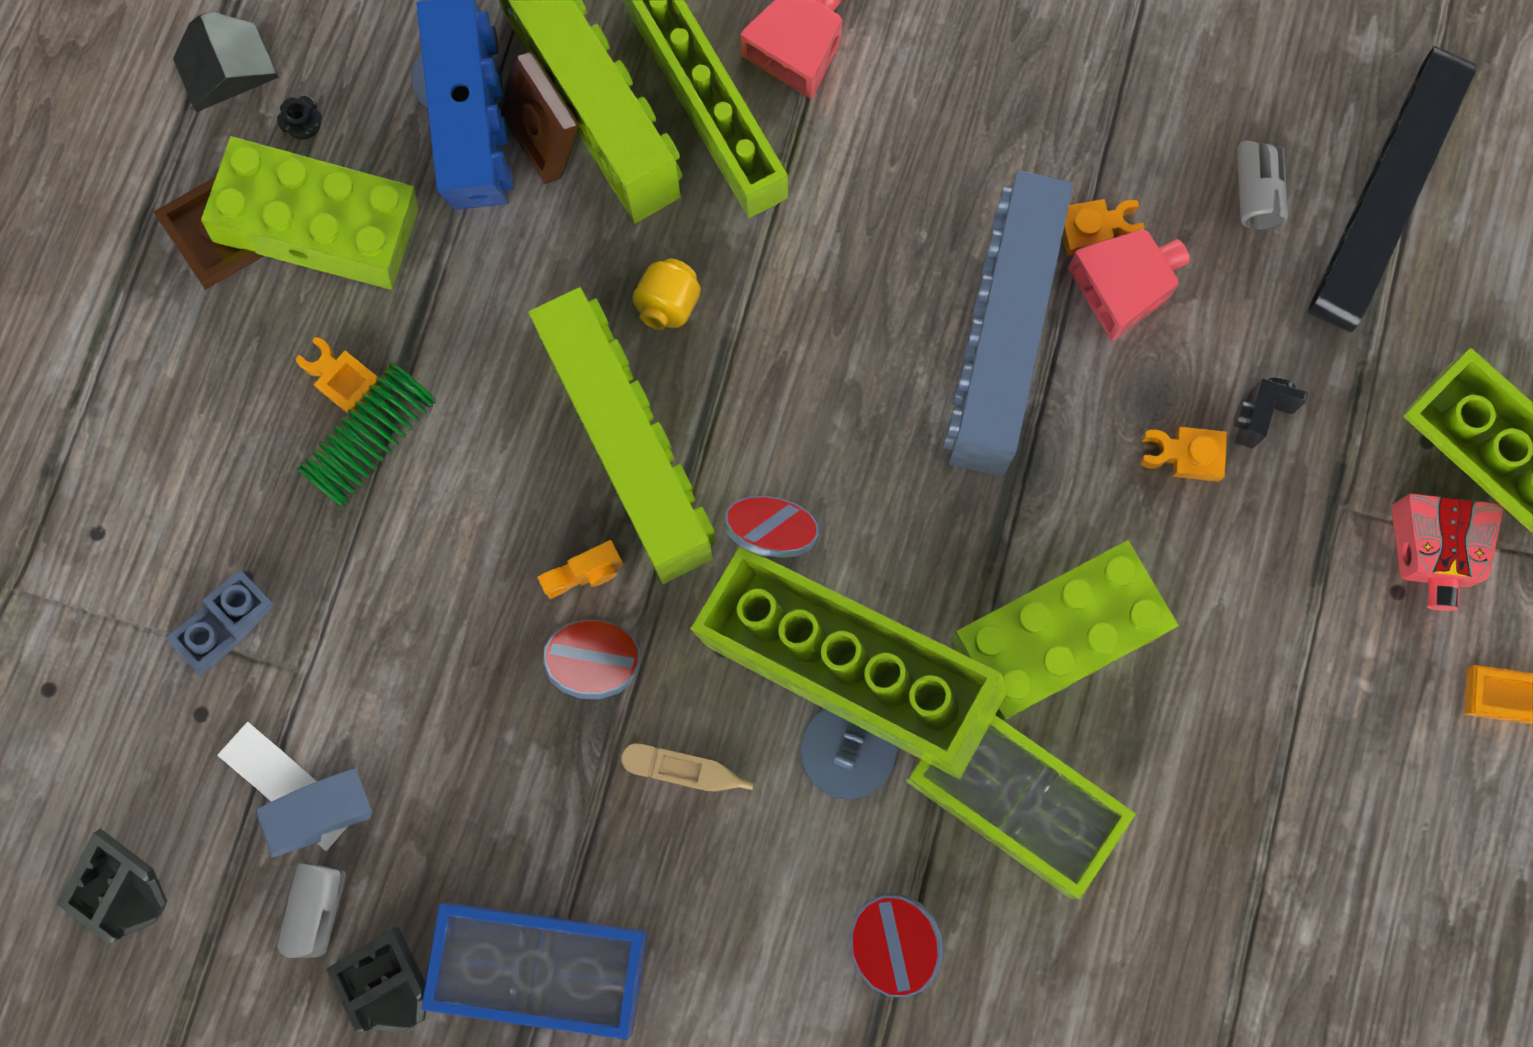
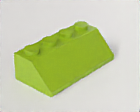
M1470 348L1452 361L1416 397L1403 414V417L1533 533V402L1477 352Z

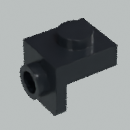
M1262 378L1249 392L1248 399H1242L1237 407L1233 419V426L1239 427L1235 443L1253 449L1267 436L1274 409L1293 414L1306 403L1308 392L1297 389L1293 382L1286 379Z

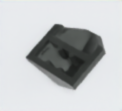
M216 12L199 15L189 22L173 57L196 112L279 78L257 26L254 23Z
M100 828L90 838L57 905L110 944L123 936L154 924L165 910L167 899L154 869Z
M399 926L389 930L326 969L355 1031L381 1030L404 1032L425 1020L426 1011L421 1010L426 982Z

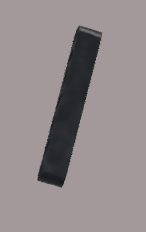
M1437 46L1430 50L1411 85L1307 311L1309 314L1350 333L1356 329L1374 296L1475 75L1478 64Z

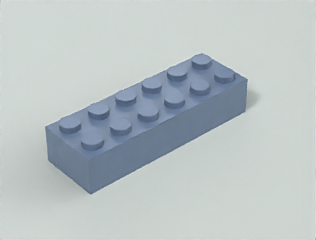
M1017 170L1012 187L1003 185L992 223L990 244L987 248L981 274L983 277L972 313L974 318L970 333H968L962 359L971 363H963L953 399V404L959 405L961 408H953L943 444V449L951 450L948 465L1004 477L1016 454L1074 182Z

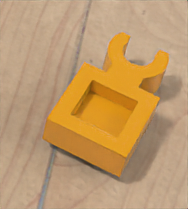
M1105 199L1069 205L1062 235L1067 256L1074 255L1075 251L1112 239L1114 235L1122 236L1141 229L1144 230V223L1129 224L1123 218L1124 215L1136 213L1139 207L1138 201L1125 200L1115 210L1110 211L1107 210Z
M315 337L312 342L321 350V357L315 362H308L304 357L298 355L295 358L296 362L307 374L321 376L313 385L348 414V409L359 412L355 406V401L366 404L362 398V393L373 396L369 386L374 385L381 388L376 382L377 376L346 350L336 359L333 349L327 342L319 337Z
M1179 427L1175 431V439H1170L1165 432L1160 430H1148L1143 434L1142 442L1156 444L1159 447L1160 454L1158 456L1144 455L1140 459L1141 466L1148 469H1156L1164 465V463H1172V477L1220 482L1225 477L1227 432Z
M609 540L567 560L568 564L547 571L537 578L544 593L548 595L549 599H552L578 584L583 586L590 583L591 587L604 584L616 577V569L624 566L612 540Z

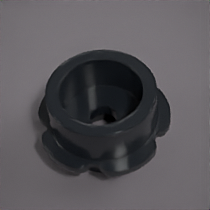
M301 96L299 99L294 97L288 98L280 106L281 114L277 116L279 128L300 140L315 136L321 127L322 114L317 110V103L307 96ZM296 114H303L301 118L295 119Z

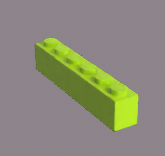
M622 0L627 12L748 219L788 199L787 172L685 0Z

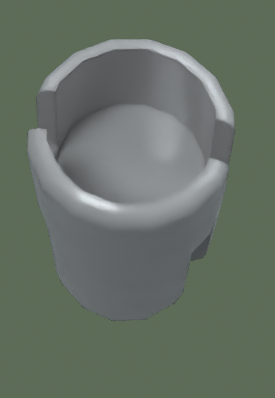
M1248 140L1240 142L1237 147L1241 224L1246 228H1250L1251 217H1253L1257 230L1275 228L1288 219L1284 147L1265 143L1258 144Z
M311 863L297 864L277 944L280 954L287 958L321 957L326 954L346 879L345 871Z

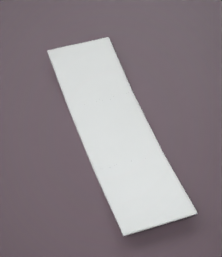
M249 722L239 730L217 755L271 802L317 782ZM347 827L322 834L321 842L317 844L327 851Z

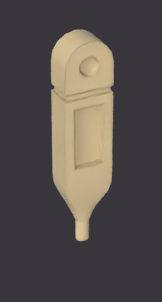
M637 743L629 745L622 753L621 761L623 767L629 773L637 776L652 777L655 780L707 792H719L738 787L753 790V781L740 779V777L724 765L713 760Z

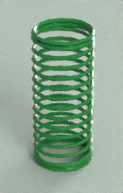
M389 363V367L383 370L387 380L382 377L376 378V382L381 389L374 385L369 386V390L374 397L370 394L362 393V398L368 406L360 401H355V406L362 415L353 409H348L349 416L357 424L346 417H341L342 424L351 433L338 425L333 426L334 431L345 442L331 433L326 434V438L339 451L323 441L319 442V446L334 461L320 451L312 450L315 458L328 470L309 457L305 458L308 466L300 463V467H297L298 472L341 507H345V503L349 502V498L330 479L351 494H356V490L336 470L357 485L363 486V481L341 460L366 478H370V473L343 448L373 470H378L377 465L348 438L380 462H385L384 457L354 429L386 453L392 454L391 449L360 420L381 434L393 445L399 446V442L366 411L387 425L399 436L406 438V434L392 423L373 403L393 416L406 428L413 430V426L401 417L379 394L399 407L416 422H420V418L396 398L386 386L405 398L423 414H427V410L409 396L397 383L427 407H433V404H436L435 398L421 384L394 363Z

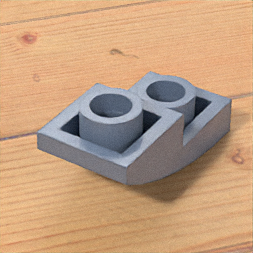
M242 570L202 600L205 607L166 637L168 643L200 677L242 641L273 607L272 602Z
M356 768L302 787L256 810L271 858L321 842L322 834L369 820L372 814Z

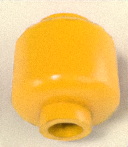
M669 258L665 261L653 262L647 267L633 292V304L641 313L639 316L641 321L655 330H664L665 327L679 328L689 319L700 298L701 287L697 281L695 271L690 266L677 259Z

